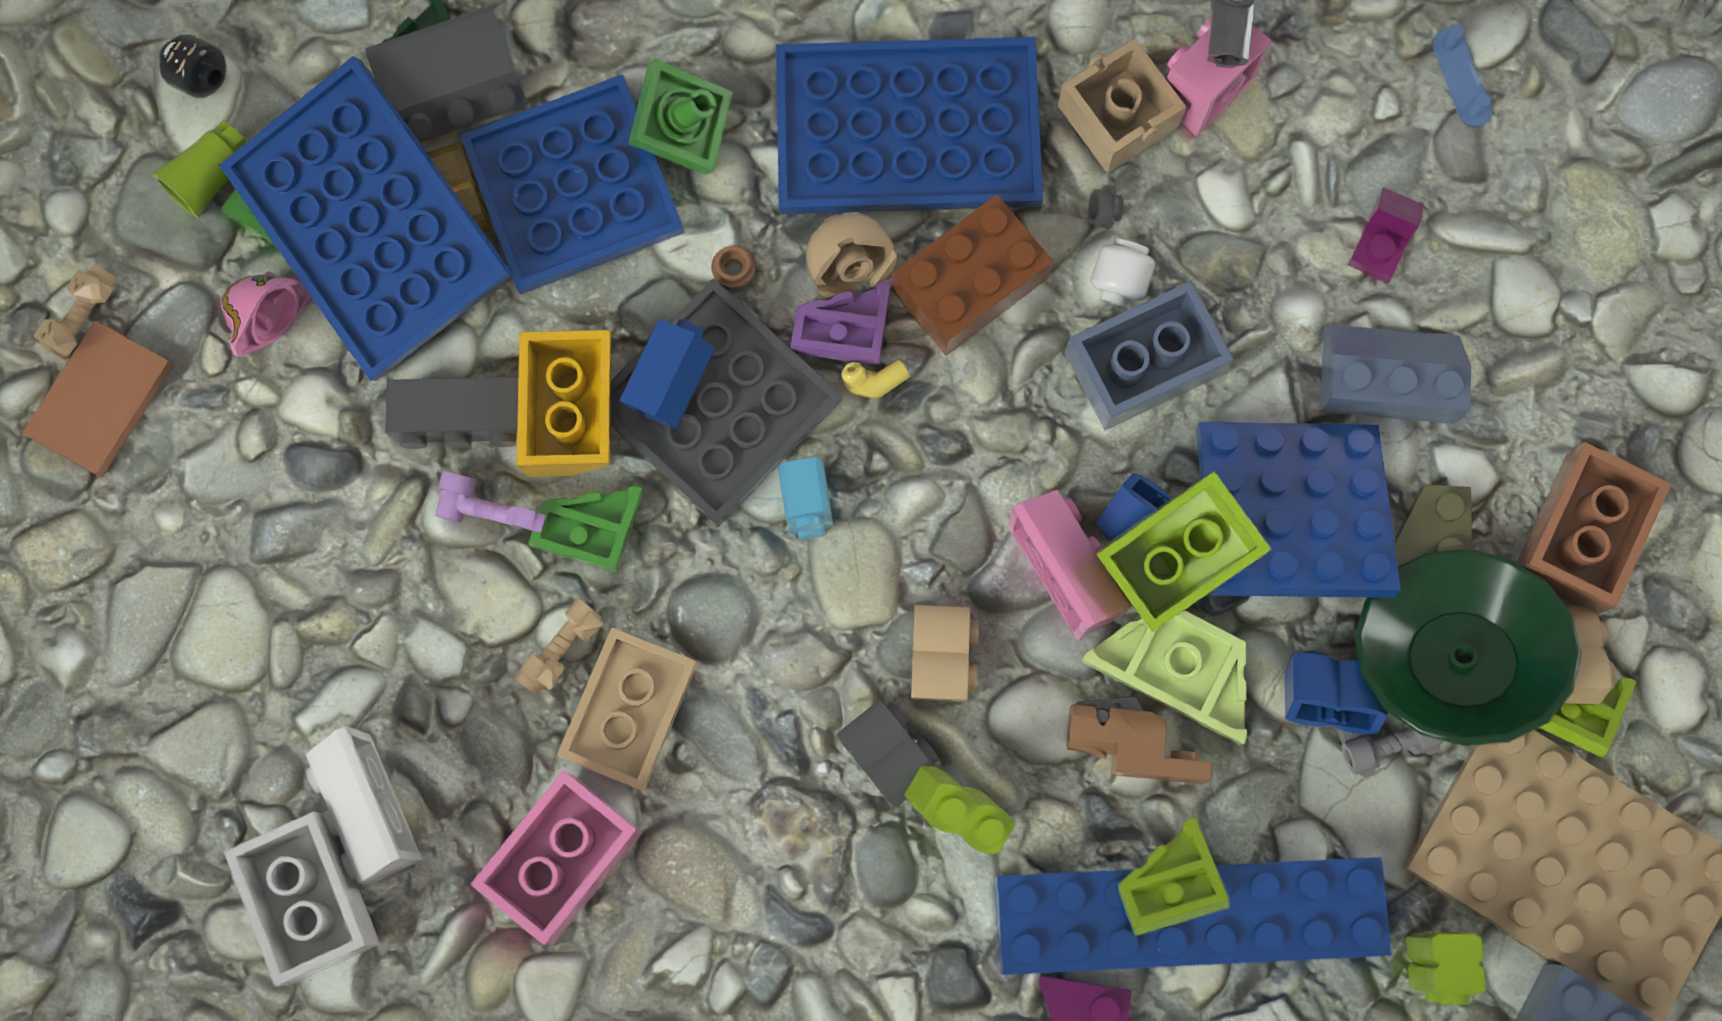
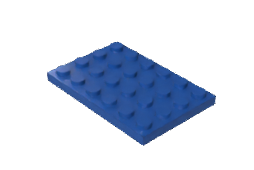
M1035 37L776 44L778 198L780 214L977 209L996 194H998L1008 208L1042 207L1043 191Z
M352 56L219 165L369 380H379L513 276L510 269L362 60L355 56Z

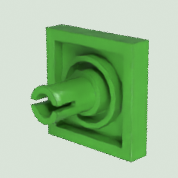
M658 59L652 60L648 63L628 144L704 175L710 174L715 168L732 91Z

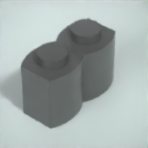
M879 699L838 732L836 736L895 809L906 800L904 794L920 767H935L934 764L940 759L923 738L915 743L904 728L910 722L894 702L886 707Z

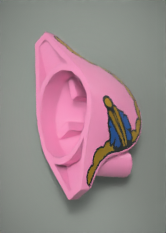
M268 271L262 275L244 277L227 288L222 296L221 305L227 325L232 331L230 344L235 356L239 358L271 345L291 327L311 299L310 294L297 276L280 277Z

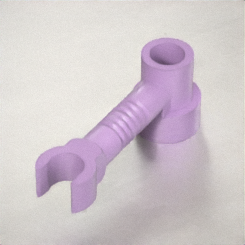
M442 471L438 489L442 491L435 516L461 523L463 515L467 514L541 533L546 515L524 508L474 498L478 480Z

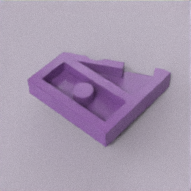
M891 281L878 282L877 288L855 295L851 291L834 295L827 301L816 300L797 306L791 350L799 355L879 365Z

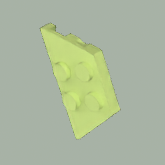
M1186 610L1153 632L1143 618L1138 616L1098 646L1088 651L1081 660L1082 663L1240 746L1246 741L1247 729H1245L1246 642Z

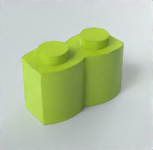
M921 766L904 794L909 803L934 828L945 833L958 834L969 846L982 853L999 854L1015 827L1011 817L985 793L973 787L961 786L951 775L937 767Z

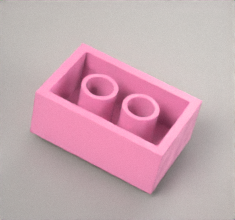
M563 770L470 885L542 945H553L641 836L643 831L576 776Z

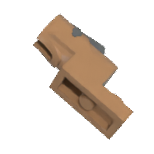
M1136 698L1078 701L1070 706L1067 727V750L1081 751L1107 759V754H1111L1110 775L1205 784L1211 781L1212 762L1199 761V753L1171 751V758H1164L1166 720L1150 711H1143Z

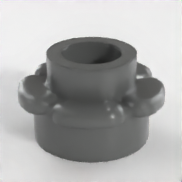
M1107 186L1106 190L1094 189L1088 204L1089 221L1091 224L1111 229L1114 223L1119 222L1122 218L1124 211L1123 197L1116 195V190L1113 186Z

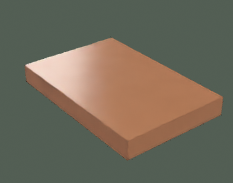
M94 320L22 434L103 478L174 364Z

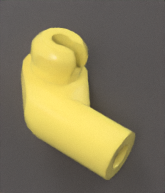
M899 359L879 372L867 370L859 362H851L843 368L841 374L843 385L849 392L873 399L881 398L910 378L909 372Z

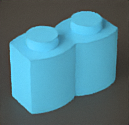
M818 457L782 462L778 466V473L789 532L798 534L801 540L825 536V530L833 526L823 460Z

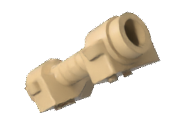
M95 264L86 273L77 271L67 285L69 293L77 298L74 305H72L61 323L54 319L42 322L34 334V338L39 340L38 345L67 361L77 346L74 336L80 329L81 324L84 323L96 303H106L115 289L114 285L118 278Z
M579 598L564 613L568 621L559 630L557 635H555L539 656L531 654L519 668L520 672L514 678L534 695H537L541 689L547 688L550 690L554 683L558 682L565 668L558 661L573 644V641L577 637L584 642L588 639L591 640L604 624L601 621L602 617Z

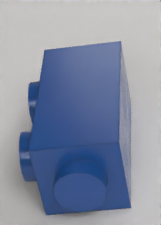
M659 319L619 401L644 417L677 429L715 350L712 345L701 337L703 330L685 320L679 319L677 324L674 325Z

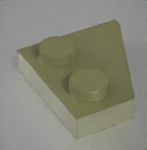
M1424 485L1419 490L1407 519L1402 523L1395 537L1397 538L1395 540V550L1398 567L1425 553L1472 549L1471 487Z

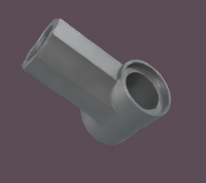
M1211 0L1212 21L1207 61L1216 64L1217 67L1234 68L1248 63L1255 0Z

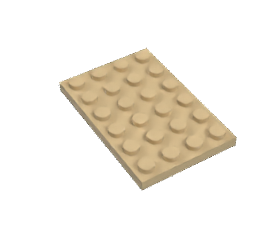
M1535 730L1509 743L1472 746L1403 868L1557 965L1567 966L1652 1018L1651 1021H1665L1722 914V843Z

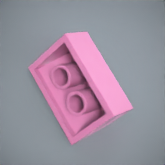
M1055 490L1013 507L1007 526L1077 641H1080L1123 616L1130 608L1127 603L1129 599L1096 555L1098 549L1101 548L1099 542L1094 536L1087 538L1078 524L1082 521V516L1075 503L1069 497L1063 499L1059 491Z

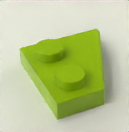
M1621 678L1618 683H1615L1614 688L1609 691L1600 704L1564 703L1552 719L1539 728L1603 758L1611 747L1637 681L1631 678Z
M1196 817L1188 819L1182 825L1180 833L1166 846L1161 844L1148 856V860L1143 867L1134 869L1118 884L1119 894L1135 936L1229 908L1228 895Z

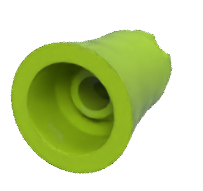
M222 121L213 131L208 130L185 151L151 174L180 206L198 219L210 201L229 181L219 165L247 143V141L234 127Z

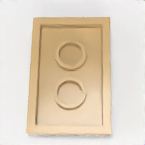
M611 627L556 756L644 792L698 662Z

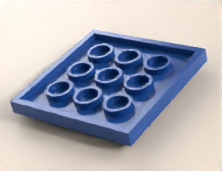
M623 74L460 134L520 295L685 233L655 154L628 144L637 109Z
M1199 422L1196 429L1200 480L1215 471L1271 548L1269 552L1212 590L1210 596L1397 597L1401 591L1379 425Z

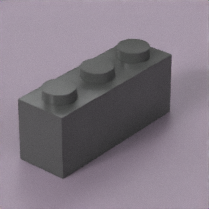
M519 377L387 380L385 433L396 443H399L400 447L406 449H423L427 447V442H444L445 446L451 448H468L472 446V441H489V445L495 447L516 446Z

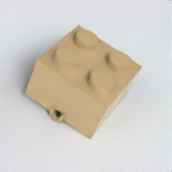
M1135 38L1106 57L1103 54L1097 55L1089 62V68L1062 84L1058 107L1107 174L1178 129L1186 109L1185 104Z

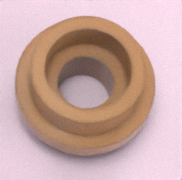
M733 245L724 247L715 254L711 270L714 279L722 287L734 290L743 288L752 281L756 265L752 254L747 249ZM732 263L742 266L741 271L735 275L728 274L726 268Z

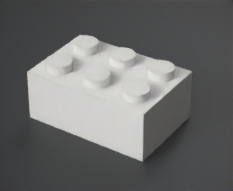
M311 812L224 852L275 987L295 984L380 945L355 879L352 880L348 876L343 866L341 854L344 853L340 840L338 836H333L328 829L323 813Z

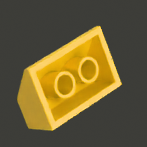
M611 331L519 332L517 466L527 477L575 476L610 465Z

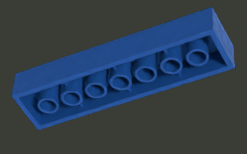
M1382 857L1215 865L1229 898V908L1138 936L1134 935L1118 888V884L1134 869L995 876L994 889L999 970L1002 975L1392 956Z

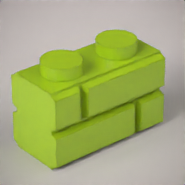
M1420 932L1410 933L1406 936L1407 958L1412 960V964L1408 965L1409 987L1414 989V991L1424 992L1426 1002H1439L1442 1005L1470 1004V995H1481V993L1486 991L1484 968L1479 966V962L1483 961L1482 937L1476 933Z

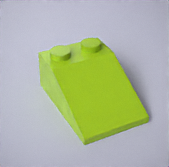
M1213 471L1099 548L1096 555L1153 632L1269 552L1271 548L1215 471Z

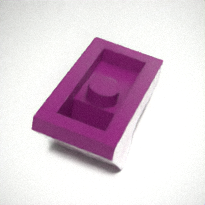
M1383 187L1347 265L1388 283L1396 271L1409 239L1420 225L1424 205Z

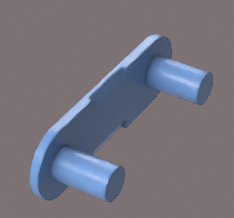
M1455 24L1451 28L1440 30L1435 35L1432 46L1461 121L1470 127H1480L1485 125L1491 118V97L1485 92L1475 69L1473 58L1464 38L1465 30L1461 25Z

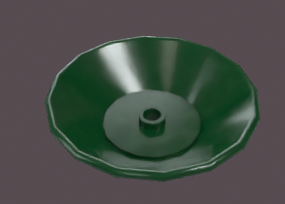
M1472 549L1425 553L1398 567L1401 591L1396 598L1367 597L1364 600L1354 636L1361 676L1384 710L1420 735L1461 746L1509 743L1547 724L1574 691L1582 652L1573 615L1546 580L1511 558ZM1466 655L1471 659V662L1466 664L1460 663L1456 660L1455 656Z

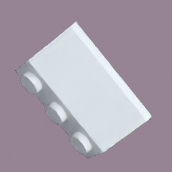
M343 726L332 732L306 754L311 766L306 769L307 778L313 790L317 794L322 793L328 810L323 812L325 822L332 835L335 837L339 835L345 849V853L341 854V860L345 871L352 880L357 879L359 884L372 885L423 861L370 734Z

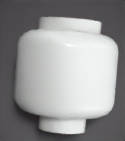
M1116 238L1114 244L1104 245L1100 249L1091 276V284L1096 289L1102 291L1100 300L1126 308L1128 300L1139 301L1145 298L1155 270V261L1148 256L1149 248Z

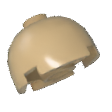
M860 213L840 214L827 218L811 235L806 249V264L811 280L816 285L819 293L827 298H832L834 295L851 291L855 295L856 293L851 288L870 281L871 289L877 286L878 282H882L891 274L897 263V255L891 238L878 221Z

